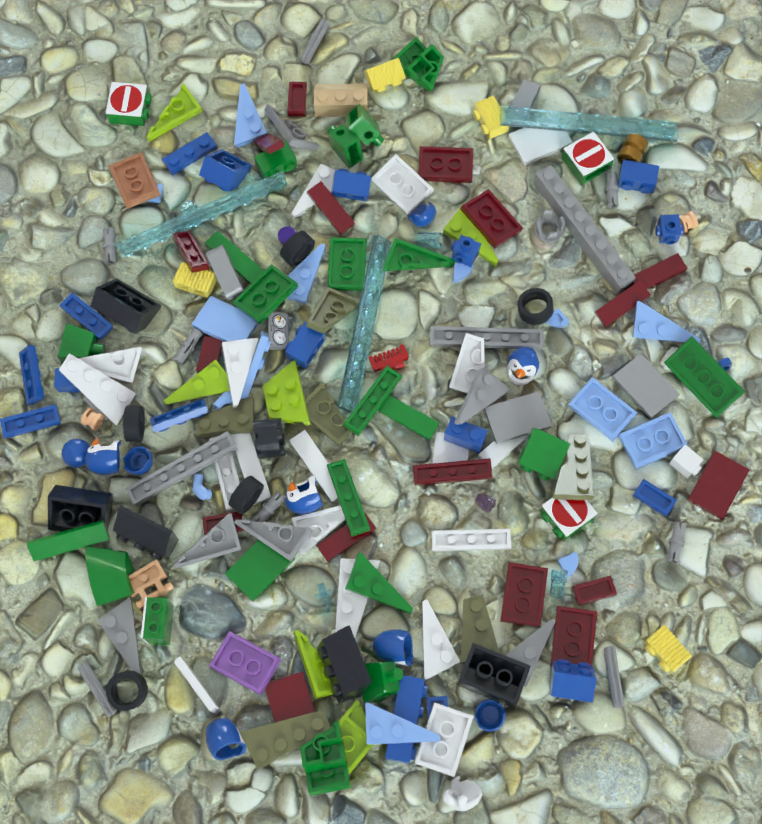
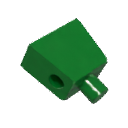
M359 103L346 115L348 128L366 145L373 142L378 147L384 141V138L380 135L379 125Z
M340 125L337 128L336 126L328 128L327 134L329 135L333 151L349 169L364 160L360 140L345 125Z
M66 324L57 357L61 363H64L69 353L76 358L104 354L106 346L97 343L98 339L95 333Z
M394 662L365 663L372 682L363 693L364 703H379L399 692V680H402L403 672L400 668H396Z

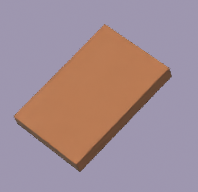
M142 152L109 165L127 209L160 196V192Z

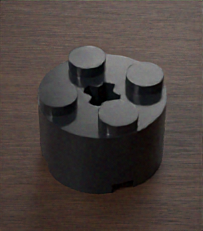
M281 418L253 421L255 447L259 459L286 456Z

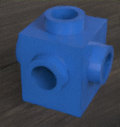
M679 214L660 215L655 228L656 237L659 236V243L667 245L678 243L680 236L683 235V225H680Z
M461 235L459 240H454L450 250L453 251L451 259L472 267L479 254L481 243Z

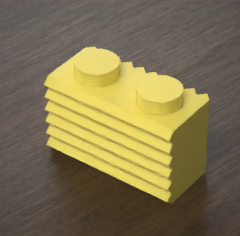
M399 58L364 70L370 90H376V93L386 90L387 85L392 84L394 87L402 84V80L406 78Z
M493 95L474 104L473 116L476 121L479 120L482 133L484 135L487 134L489 139L509 131L510 123Z
M184 262L180 263L173 279V284L176 288L208 299L217 282V277L213 270L209 269L191 273L188 265Z
M665 625L643 642L646 645L644 648L647 653L652 657L655 655L660 661L658 663L659 666L666 673L669 671L672 674L692 657L689 651L686 650Z

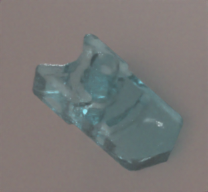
M417 233L415 242L419 247L441 248L442 244L439 242V238L442 236V233Z
M552 569L550 596L559 599L564 596L568 571L561 570L558 572Z
M324 583L317 584L320 593L315 594L316 600L323 598L327 612H332L327 596L333 594L332 590L326 591Z

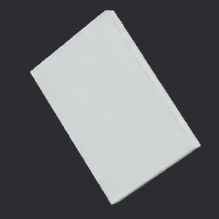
M557 114L510 133L508 136L524 166L559 152L566 145L573 143Z
M397 154L371 178V181L408 216L434 191Z
M178 657L174 662L208 710L217 715L222 710L187 662Z
M434 702L426 729L440 735V742H421L415 764L455 777L474 716Z

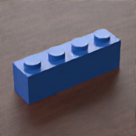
M403 675L402 680L399 681L400 690L397 692L394 715L417 725L418 718L423 717L424 711L421 700L422 697L426 698L428 685H424L425 679ZM414 743L388 744L385 760L410 764V760H415L417 748L413 747Z

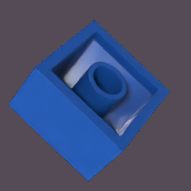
M222 149L205 156L199 176L205 178V181L220 186V189L223 191H232L238 188L252 168V165Z

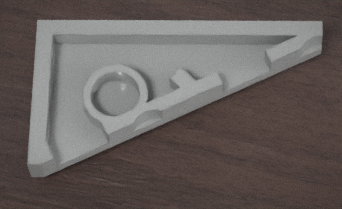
M269 104L266 105L264 111L290 147L317 151L320 146L317 142H310L305 139L306 133L301 131L290 120L286 119L284 122L278 117L279 111Z
M479 369L454 423L456 425L464 423L506 394L510 388L486 369Z
M232 513L227 514L225 518L174 563V569L242 550Z
M236 519L234 522L290 562L313 531L310 527L303 528L245 519Z
M129 597L97 621L131 670L141 674L138 640L132 608L133 601Z
M552 619L505 655L531 666L524 686H527L556 622Z

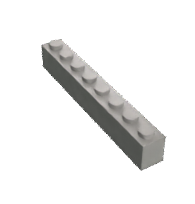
M549 165L537 172L534 185L556 215L564 217L565 227L615 294L619 295L632 286L636 277L554 168Z

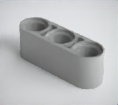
M523 79L506 117L510 124L523 128L538 96L541 84Z
M221 245L206 252L227 300L229 301L239 296L244 291V288L225 247Z

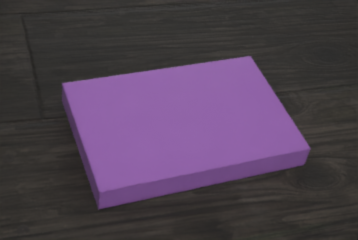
M229 631L209 667L262 696L281 659Z

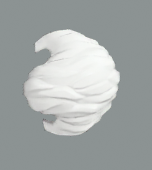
M457 776L451 781V789L443 792V801L455 810L467 811L478 804L482 797V792L475 782L470 780L461 782L459 781L460 777Z

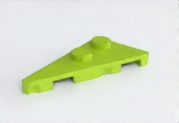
M185 84L181 85V90L177 96H173L170 104L160 114L156 125L150 128L148 135H146L149 142L202 112V108Z
M459 209L445 226L443 233L457 241L461 235H464L481 243L478 255L496 266L499 260L488 241Z
M214 360L163 401L165 404L229 392L226 371L217 360Z
M295 630L293 635L314 698L318 699L333 695L331 682L325 676V666L323 661L319 659L317 650L308 642L309 639L303 633Z

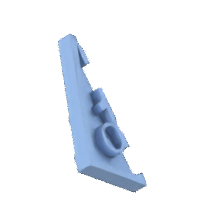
M245 83L240 85L234 139L235 148L252 143L267 135Z
M320 244L288 275V277L297 282L299 287L286 299L303 304L307 303L326 249L324 244Z
M636 302L633 338L685 343L693 336L700 343V338L644 303Z
M260 331V340L257 343L241 394L242 399L248 398L257 370H261L265 359L262 356L264 351L268 352L271 343L268 340L267 332Z
M365 703L367 745L440 742V735L370 703Z

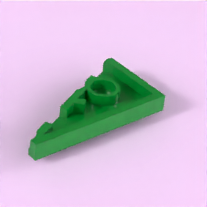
M395 238L382 271L453 267L455 260Z
M358 552L345 589L411 614L413 608L367 558Z

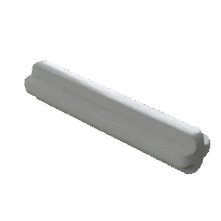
M320 20L300 57L302 63H310L329 27L327 20Z
M608 646L604 648L612 704L614 708L624 706V698L616 650L614 646Z
M87 662L80 664L78 670L104 713L108 717L114 715L117 709L109 703L106 691Z

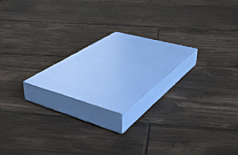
M213 296L209 297L192 323L193 328L222 342L249 339L258 325L256 321L240 309Z
M593 377L568 404L570 409L612 442L637 414L634 409Z
M671 412L618 435L635 470L680 451L684 445L688 446Z

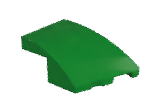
M415 37L392 60L399 58L404 74L431 92L434 89L444 56L433 44L426 48Z
M91 545L85 547L88 577L97 606L134 594L128 574L134 571L128 552L113 551L108 548H95Z
M335 721L333 726L324 733L320 732L313 740L300 747L302 766L306 772L310 796L351 788L339 721Z

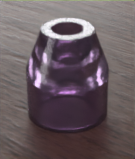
M479 493L475 498V503L480 509L490 513L496 504V499Z

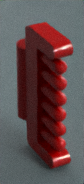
M403 344L400 345V349L396 347L391 349V352L387 350V354L383 352L382 354L379 353L378 357L374 355V359L373 356H369V362L374 372L383 371L386 366L393 370L405 367L403 362L409 359Z

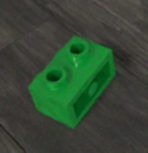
M286 140L283 141L285 145L283 148L271 154L262 152L254 156L255 165L266 182L276 179L284 172L292 171L297 166L296 156Z

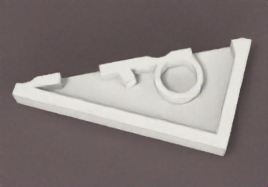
M320 164L292 211V218L295 219L306 213L305 210L315 205L307 195V191L320 181L331 192L334 169Z
M258 338L227 341L221 344L233 407H237Z
M142 347L78 359L106 376L133 383Z
M341 506L292 518L295 527H310L313 530L300 548L301 556L306 554L345 521Z
M426 599L422 601L425 681L460 663L458 656Z

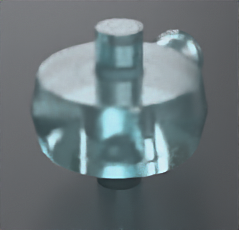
M185 201L181 205L182 216L179 220L185 222L186 218L196 215L198 207L195 202Z

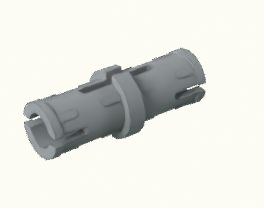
M610 171L605 173V193L607 194V207L612 209V201L614 202V208L619 206L617 195L619 186H617V173L615 171H611L612 178H610Z
M108 227V231L107 228L103 229L104 243L102 248L105 251V264L111 265L112 261L113 265L117 263L115 229Z
M192 328L186 340L181 342L180 349L172 358L177 364L183 365L190 352L195 350L194 346L203 335L199 330Z
M276 491L272 498L262 505L263 508L251 520L266 522L271 515L274 516L275 510L286 498Z
M674 522L672 537L669 538L668 542L670 544L666 559L668 562H671L673 555H675L673 563H679L681 548L685 543L683 541L687 526L685 523L681 524L679 530L680 522Z

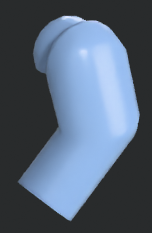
M230 391L224 392L213 403L215 409L220 410L225 404H232Z
M194 474L193 493L201 500H209L212 497V491L203 486V475Z

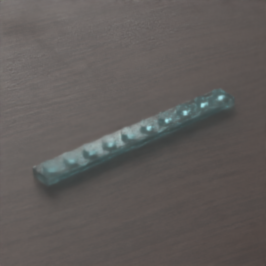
M501 106L500 126L587 134L595 132L598 135L627 137L628 134L633 133L645 139L673 142L678 140V122Z
M283 171L278 172L115 245L121 258L131 256L138 250L147 249L154 243L167 240L168 237L172 236V233L197 227L204 221L215 219L218 215L231 212L241 205H247L254 199L263 198L270 192L281 190L287 185L286 177Z
M380 235L373 237L337 405L338 408L350 414L356 408L359 401L386 272L382 270L392 243Z

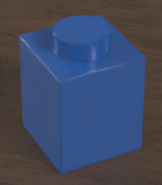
M55 368L54 387L59 393L81 392L59 371L60 368Z

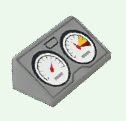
M273 311L269 315L270 350H285L289 342L288 314Z

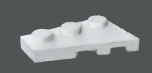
M468 333L465 334L449 388L468 394L478 370L481 368L485 369L484 338Z

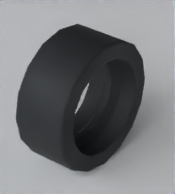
M298 231L284 243L280 256L289 265L295 266L311 253L315 240L305 231Z
M530 288L524 291L517 301L519 316L527 324H543L552 317L554 312L553 299L550 293L541 288ZM532 300H543L547 304V307L539 313H529L525 310V305Z
M127 405L123 415L124 439L126 442H142L145 429L144 409L141 405Z
M248 476L234 490L229 499V506L239 514L246 513L260 497L264 485L253 476Z
M126 670L115 674L109 680L106 695L109 703L114 708L120 711H129L139 707L145 701L148 695V685L140 673ZM125 678L134 680L138 687V696L130 703L121 701L116 693L118 682Z

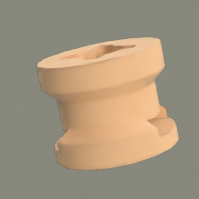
M692 211L686 212L684 216L679 215L680 225H683V233L687 232L690 228L695 229L698 227L697 218Z
M90 407L84 412L81 424L84 426L88 425L93 431H97L103 424L105 415L96 413Z

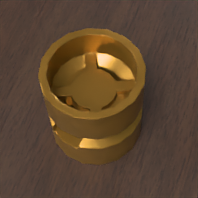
M628 134L623 143V148L620 149L617 155L618 162L622 164L623 160L640 162L642 155L648 147V141L638 134Z

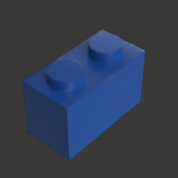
M623 160L618 180L619 188L627 191L635 190L644 194H653L657 184L659 166Z
M347 169L335 170L331 194L335 197L366 202L369 197L371 176L365 172L352 173Z
M307 322L303 326L298 327L295 333L296 337L293 341H289L285 348L287 359L295 360L299 366L305 369L326 340L325 333L323 334L306 327Z
M452 416L444 433V440L479 454L487 438L488 430L468 422L456 425L454 423L456 418Z

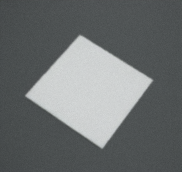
M436 432L433 463L468 460L469 450L445 441L444 433Z

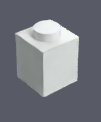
M684 445L672 459L670 465L688 479L691 474L696 476L702 469L700 464L704 459Z

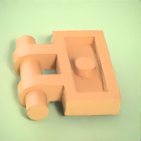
M157 559L128 576L134 590V594L131 597L134 598L140 594L142 598L136 602L139 609L144 607L145 597H165L168 595L167 592L174 589L171 582L164 586L161 583L162 580L167 578V575ZM156 585L157 590L147 595L146 590Z

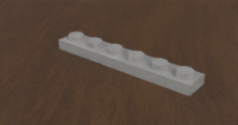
M431 326L430 346L462 347L465 334L468 333L484 338V348L519 349L520 347H530L533 350H543L544 347L543 329Z
M227 431L125 489L133 505L137 506L238 448Z

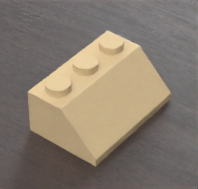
M368 83L315 84V117L346 116L359 103L368 112Z

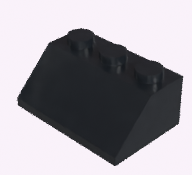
M117 278L97 287L90 305L99 314L105 315L114 323L120 324L129 332L135 334L146 329L162 306Z
M55 485L48 495V530L63 532L104 520L108 530L112 514L113 493Z
M122 505L118 508L113 532L117 535L116 539L123 543H127V541L133 543V547L141 552H144V550L151 552L150 556L161 561L163 558L168 561L179 541L175 533Z
M350 625L322 639L317 647V654L325 666L324 673L331 682L333 696L337 698L338 703L361 697L372 681Z
M473 643L457 686L515 708L531 666Z

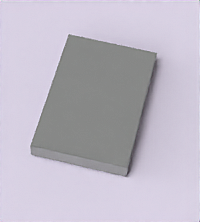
M641 353L612 377L650 419L655 417L680 395Z
M539 391L484 408L496 444L526 436L531 428L546 430L552 427Z

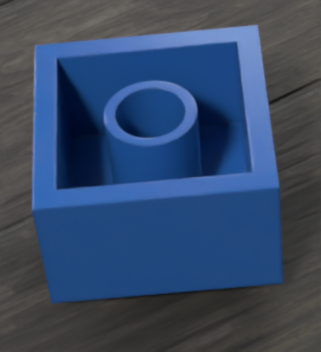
M564 659L552 661L549 681L551 696L593 703L597 679L594 668L584 662L571 664L570 661Z

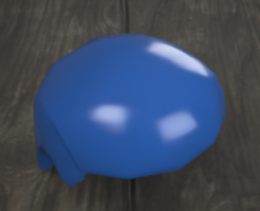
M429 202V206L422 204L408 216V219L416 227L428 226L436 216V208L431 202Z
M82 439L69 440L62 449L64 462L73 468L83 467L85 465L84 457L90 446Z
M143 446L133 447L123 458L125 464L123 468L132 475L147 473L153 464L151 452Z
M488 699L482 701L476 707L474 717L480 729L491 732L498 730L504 725L506 712L499 701Z

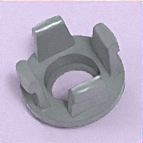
M552 210L543 211L542 216L535 222L534 232L544 242L558 241L564 234V217L553 215ZM550 224L555 227L556 232L548 233L547 235L542 231V228Z

